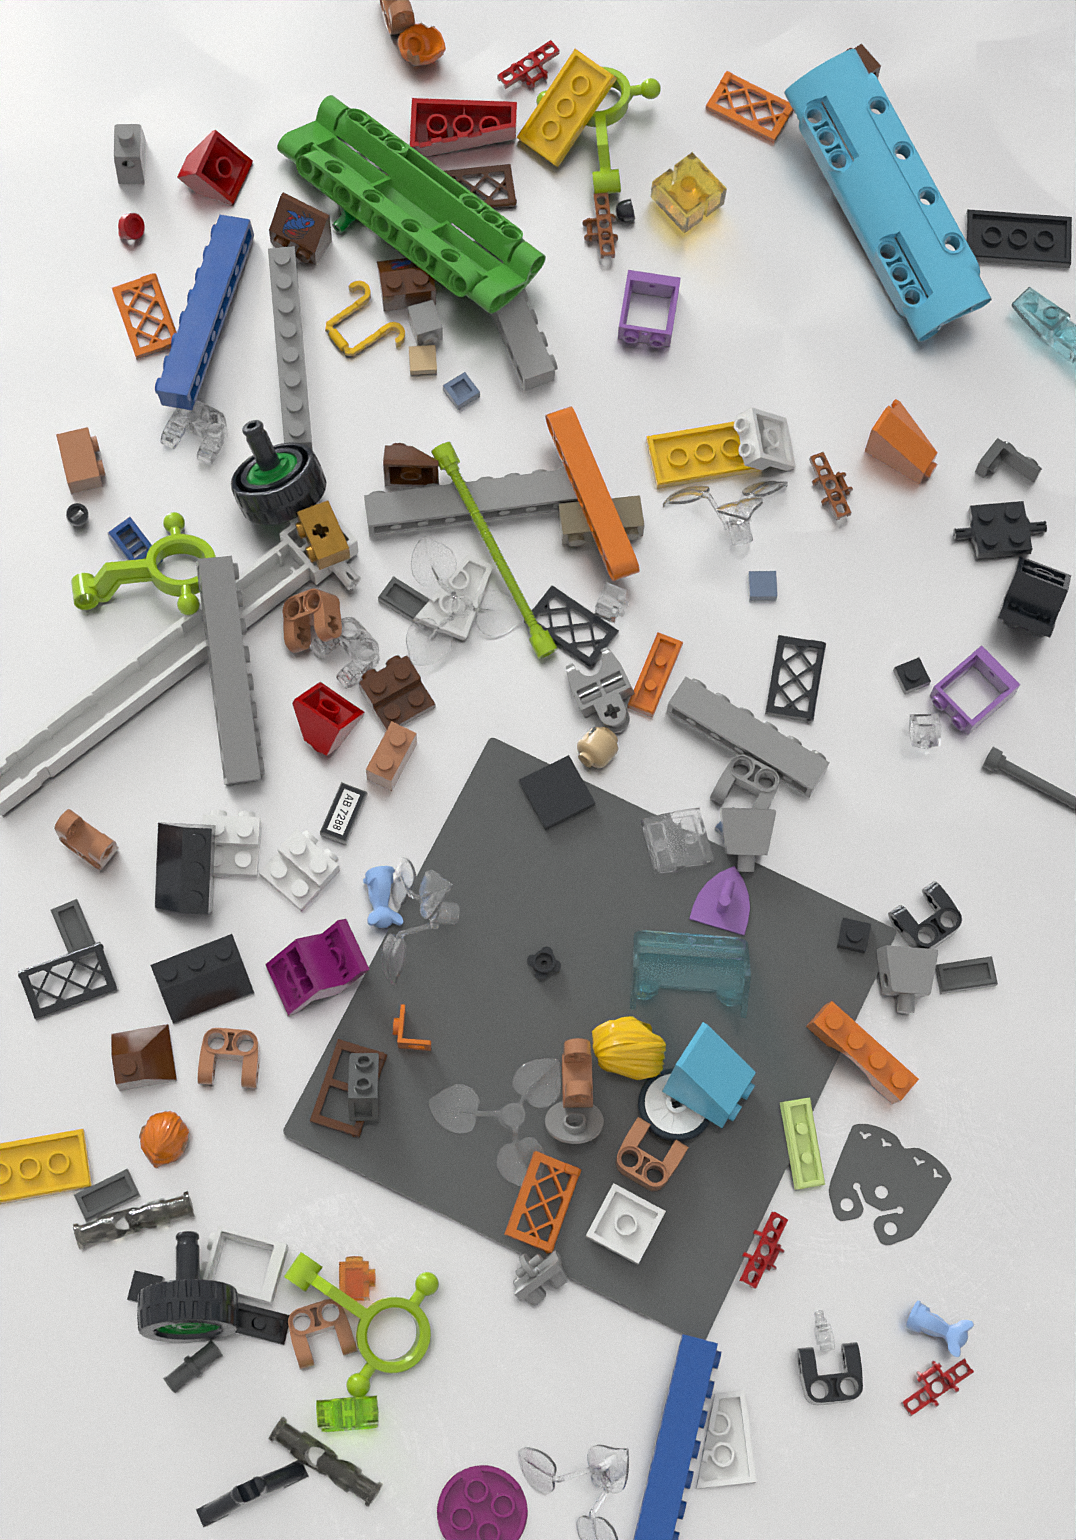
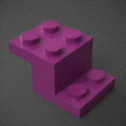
M347 919L337 920L321 934L295 939L265 964L288 1015L298 1013L314 1000L340 994L370 970Z

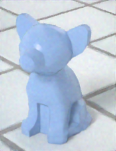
M392 866L373 867L365 873V878L363 879V883L368 887L369 901L374 909L369 914L367 923L375 928H387L392 923L399 926L403 924L402 916L388 907L393 873L395 872Z
M917 1300L908 1318L906 1328L918 1333L922 1331L933 1337L944 1338L950 1353L955 1357H960V1348L966 1344L968 1331L972 1329L974 1323L970 1320H961L958 1323L949 1325L941 1317L931 1313L929 1307Z

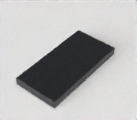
M967 209L965 240L977 262L1070 268L1072 217Z

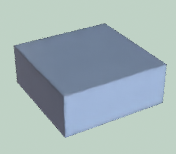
M466 372L443 385V391L457 410L480 397V391Z
M749 571V601L777 600L776 571Z

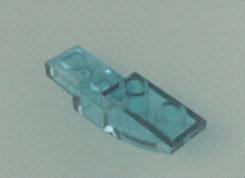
M1028 287L1012 303V308L1044 342L1073 364L1076 361V324L1070 321V314L1031 287Z

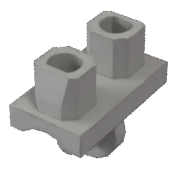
M553 1251L544 1259L540 1254H537L532 1259L527 1254L521 1255L519 1261L522 1266L515 1271L519 1278L513 1281L516 1287L514 1295L520 1301L525 1298L536 1306L546 1297V1291L541 1285L547 1280L555 1289L567 1283L568 1278L561 1264V1256L556 1251Z

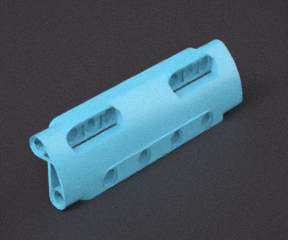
M856 49L847 50L825 61L790 85L784 91V94L797 115L799 130L898 313L907 318V322L918 342L934 336L941 329L942 325L987 305L992 298L980 278V267L879 80L873 73H868ZM821 102L824 103V105H825V107H826L828 113L830 114V116H831V118H832L834 124L836 125V127H837V129H838L840 135L842 136V138H843V140H844V142H845L847 148L849 149V151H850V153H851V155H852V157H853V159H854V162H853V160L851 159V157H850V155H849L847 149L845 148V146H844V144H843V142H842L840 136L838 135V133H837V131H836L834 125L832 124V122H831V120H830V118H829L827 112L825 111V109H824V107H823V105H822ZM871 109H876L881 114H875ZM808 118H813L818 123H811ZM824 140L828 142L830 145L825 146L821 144L820 141ZM896 154L903 155L905 159H899ZM832 163H838L842 168H836ZM920 199L927 200L930 205L923 204ZM895 237L897 238V240H898L899 244L901 245V247H902V249H903L905 255L907 256V258H908V260H909L911 266L913 267V269H914V271H915V273H916L918 279L920 280V282H921V284H922L924 290L926 291V293H927V295H928V299H927V297H926L924 291L922 290V288H921V286H920L918 280L916 279V277H915V275H914L912 269L910 268V266H909V264H908V262H907L905 256L903 255V253H902V251H901L899 245L897 244V242H896V240H895ZM945 244L953 246L955 251L947 249ZM880 253H887L891 259H885ZM893 275L900 276L903 279V281H896L893 278ZM905 298L913 299L915 304L907 303Z

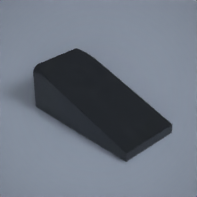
M238 1302V1328L233 1334L280 1345L285 1344L289 1327V1315Z

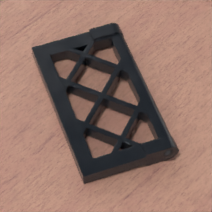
M551 585L531 610L533 612L532 615L536 619L540 615L548 614L549 628H546L539 622L537 624L541 625L544 631L548 630L556 645L589 668L595 666L602 655L601 649L608 647L619 633V630L553 585ZM555 598L566 607L550 609L549 603ZM570 611L576 612L588 622L572 624ZM567 612L569 625L553 627L551 614ZM593 626L606 633L603 639L595 640ZM589 627L591 640L575 642L573 629ZM570 630L572 643H568L554 632ZM592 645L593 652L588 657L578 650L577 647Z
M778 635L765 714L806 722L814 721L826 649L825 642ZM784 646L793 647L797 653L786 660L783 659ZM807 650L817 651L816 662L813 665L803 654ZM800 656L808 668L796 675L788 663ZM784 666L793 678L780 686L778 683L780 669ZM812 671L814 674L812 687L810 690H807L799 678ZM796 681L804 694L792 701L783 689ZM779 692L788 702L784 707L774 706L776 694ZM808 697V711L798 710L795 704Z
M101 942L18 971V977L21 980L35 1019L117 990L103 950L104 946ZM93 952L96 953L98 959L95 968L79 961L80 957ZM68 961L75 962L67 978L51 971L54 966ZM77 964L93 971L86 986L70 980ZM45 971L47 973L40 988L32 985L29 975ZM95 973L103 975L106 985L95 989L88 988ZM49 974L65 980L59 996L42 989ZM68 982L84 989L83 993L67 999L61 998ZM40 992L57 1000L51 1005L40 1008L37 999Z

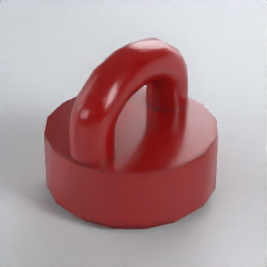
M128 213L121 216L118 222V235L121 239L135 240L142 237L145 230L142 217L136 213Z

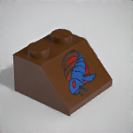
M283 192L279 198L269 228L270 242L275 248L295 246L297 259L317 266L332 242L330 215Z
M401 258L377 261L383 311L407 309L409 306L433 300L436 305L434 278L411 260Z

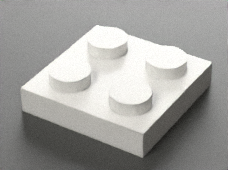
M613 1183L586 1234V1238L638 1265L666 1211Z

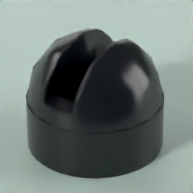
M631 199L619 202L615 209L617 217L622 221L635 220Z
M80 503L70 505L66 512L67 521L73 526L84 525L88 520L87 508ZM81 510L84 514L76 521H73L72 518Z

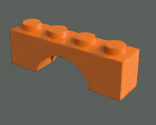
M833 1001L824 1005L806 1026L827 1046L840 1051L851 1059L866 1074L871 1085L892 1104L901 1101L919 1080Z

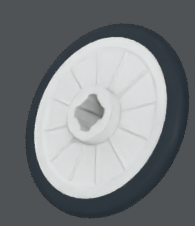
M674 1068L665 1069L656 1077L649 1078L640 1090L638 1109L641 1119L651 1124L648 1129L660 1138L669 1141L692 1139L701 1134L708 1127L710 1121L682 1103L676 1109L672 1107L671 1103L677 1100L662 1091Z

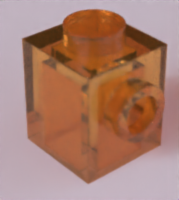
M361 1256L345 1257V1262H339V1289L355 1301H370V1287H376L375 1269H370L369 1261H363Z

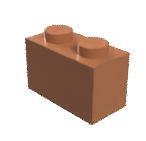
M88 427L56 434L71 494L103 487L101 477L106 476L102 460L97 461L95 452H100L97 437L90 435Z
M391 721L366 768L367 780L392 791L417 745V733Z

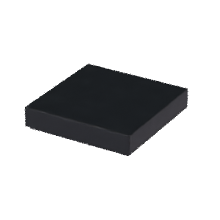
M569 755L519 779L524 793L545 830L595 806L593 797Z

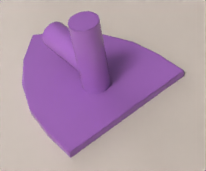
M735 866L718 873L706 883L695 900L689 920L744 936L750 912L749 894L744 880Z

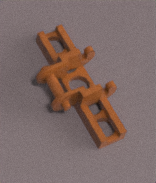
M597 193L593 195L596 217L587 218L582 221V225L587 228L584 240L589 242L598 241L600 259L608 256L615 258L614 242L618 241V235L613 234L612 222L616 221V216L610 214L608 193ZM598 198H604V199H605V204H604V205L598 204V200H597V199H598ZM605 209L606 214H599V210ZM609 223L608 228H601L599 225ZM592 226H597L598 233H593ZM610 245L611 251H603V246Z
M824 452L810 456L809 461L817 476L812 481V484L816 486L820 482L827 495L821 501L822 505L824 506L829 502L836 520H840L844 516H851L852 512L844 495H850L853 488L848 487L844 480L846 473L837 472L834 475ZM816 458H821L822 466L816 465ZM826 469L827 474L821 476L820 471ZM826 482H834L836 487L828 489L825 484ZM841 504L845 512L839 513L836 507Z

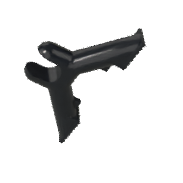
M300 1458L282 1468L262 1476L253 1477V1479L241 1485H236L228 1493L197 1508L196 1511L203 1527H206L228 1516V1513L279 1488H286L309 1477Z

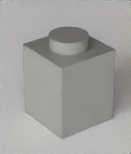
M433 300L407 307L408 321L417 346L434 345L439 340H443V328Z

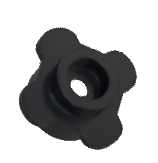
M543 947L535 955L531 954L527 958V964L533 967L536 972L535 977L538 980H545L548 974L558 972L561 968V963L555 959L553 950L550 947ZM546 961L547 964L543 966L541 962Z

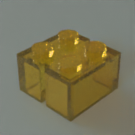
M691 152L674 165V171L670 168L652 181L650 197L685 234L703 220V214L707 217L724 205L727 188Z

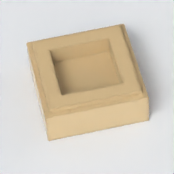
M435 345L409 347L410 375L437 374Z

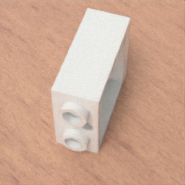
M218 1225L217 1232H211L207 1249L211 1250L208 1262L203 1261L201 1264L200 1279L214 1280L226 1239L270 1250L272 1255L261 1293L238 1286L234 1287L239 1297L273 1305L288 1253V1245Z

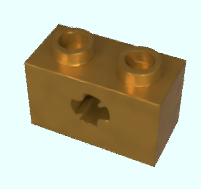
M328 500L297 512L299 522L295 523V527L300 539L306 538L309 546L305 547L311 563L316 561L319 570L350 559L349 546Z

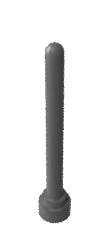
M992 747L983 763V767L991 771L994 769L1000 771L1001 769L1076 809V797L1006 760L1007 757L1002 755L1003 751Z

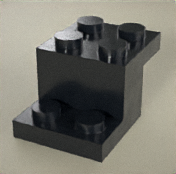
M1020 556L1003 598L998 618L1002 619V622L1009 627L1017 628L1020 626L1028 629V632L1033 636L1039 638L1046 636L1050 638L1068 593L1071 575Z

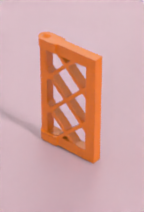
M729 71L724 73L705 108L773 143L793 113V109L788 101ZM732 82L742 87V89L729 92L727 86ZM748 92H752L765 100L751 103ZM745 94L748 104L734 108L731 97ZM727 98L730 109L718 105V101ZM774 103L784 108L783 112L775 115L771 104ZM767 105L771 116L757 119L753 108ZM750 109L753 120L750 121L736 113ZM773 121L774 127L770 131L759 124Z
M156 273L112 287L136 359L171 349L172 336L177 332ZM153 285L155 296L152 297L143 293V288ZM131 292L135 295L128 306L124 303L122 295ZM139 296L152 301L145 313L133 308ZM155 304L160 305L164 316L162 320L150 315ZM130 312L143 317L137 329L132 326L129 317ZM147 319L160 324L154 335L141 331ZM165 326L168 328L171 337L162 340L158 336ZM138 335L150 339L149 345L140 347L137 340Z
M534 1151L504 1235L531 1245L545 1253H552L581 1169ZM539 1164L546 1165L550 1174L536 1180L535 1176ZM562 1172L570 1175L565 1191L562 1190L556 1176ZM552 1177L558 1194L544 1199L538 1183ZM534 1186L540 1202L526 1208L525 1204L531 1187ZM560 1197L561 1203L556 1217L553 1219L547 1202ZM542 1205L549 1221L535 1227L528 1211ZM522 1214L525 1215L531 1229L525 1233L517 1230ZM551 1225L552 1228L547 1242L541 1240L537 1230Z

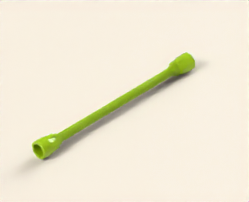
M451 442L438 445L431 453L438 460L440 470H445L447 475L453 480L452 482L456 486L459 495H461L462 501L466 504L465 507L471 513L470 516L478 532H480L481 538L485 541L487 549L490 550L489 553L496 563L495 565L499 572H501L503 580L506 581L505 584L509 587L508 590H511L510 593L515 603H517L519 611L522 612L521 615L525 618L524 621H527L526 624L531 635L528 640L537 658L542 659L553 654L558 648L548 630L544 631L542 626L537 624L538 622L534 618L535 616L532 615L533 612L526 602L527 600L523 593H521L522 591L518 584H516L517 581H515L514 575L510 571L507 562H505L503 554L500 553L501 550L495 544L496 541L488 525H486L485 519L481 516L482 514L478 510L479 508L476 507L477 504H475L471 492L467 488L464 479H462L461 473H459L460 468L458 464L460 460Z

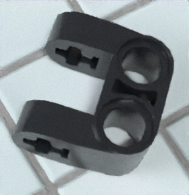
M933 881L922 889L923 896L935 911L926 920L918 924L903 905H899L888 913L894 927L913 948L935 949L952 937L962 923V915L952 899L939 883ZM941 918H950L954 926L945 927L941 923ZM927 933L931 938V942H921L918 934Z
M857 1342L843 1343L841 1345L844 1373L818 1375L813 1347L797 1349L801 1385L804 1397L808 1403L818 1406L847 1403L861 1395L863 1391L860 1350ZM846 1379L854 1383L855 1392L853 1395H846L842 1392L840 1387L842 1380ZM813 1383H820L825 1387L826 1394L824 1398L819 1399L812 1395L811 1386Z

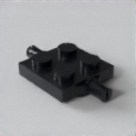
M1024 501L970 505L968 510L971 522L970 527L954 528L953 536L954 540L970 538L975 546L977 559L1031 554L1033 550L1031 533L1047 532L1046 521H1029L1026 516Z

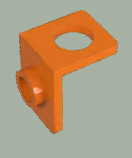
M401 1004L400 1018H394L393 1035H398V1048L431 1051V1041L403 1038L406 1007Z

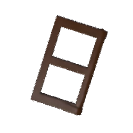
M338 1039L310 1122L360 1138L364 1121H356L353 1126L321 1116L324 1102L330 1087L348 1092V1083L333 1079L342 1050L349 1053H378V1080L388 1055L384 1052Z

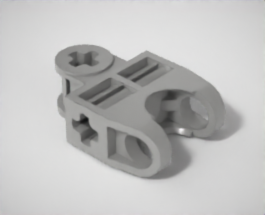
M605 647L601 649L604 658H601L602 668L597 674L593 676L583 675L579 669L576 670L573 663L566 666L570 689L583 716L587 717L597 712L604 727L610 729L613 733H618L625 730L630 722V716L623 699L635 693L622 665L611 650ZM616 712L618 718L613 720L611 713Z

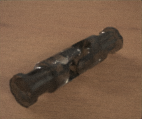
M185 1191L179 1197L168 1200L161 1198L148 1202L140 1208L132 1207L99 1216L96 1221L79 1225L75 1223L73 1224V1230L78 1248L81 1250L85 1248V1245L98 1241L105 1243L138 1233L144 1228H157L171 1224V1220L187 1215L195 1217L190 1194L188 1191ZM125 1216L129 1229H117V1222Z
M285 1417L280 1419L268 1438L269 1441H276L290 1450V1455L315 1472L325 1476L328 1475L333 1483L346 1493L352 1492L364 1500L367 1507L372 1504L383 1486V1483H376L362 1474V1469L350 1461L338 1459L337 1454L331 1448L307 1432H300L289 1425ZM312 1447H318L325 1451L317 1459L316 1465L309 1458V1452Z

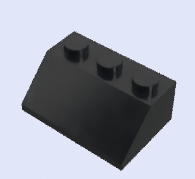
M158 822L155 908L190 914H209L212 911L216 825Z
M232 934L150 965L173 1025L255 994Z

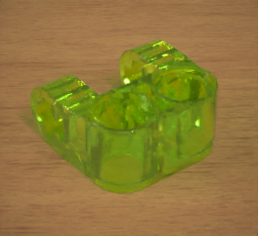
M378 1396L316 1400L318 1429L321 1432H337L378 1428Z

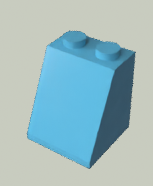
M703 1022L677 1061L662 1092L723 1128L727 1120L734 1121L742 1106L738 1104L741 1097L747 1100L755 1085L751 1081L756 1072L711 1027Z

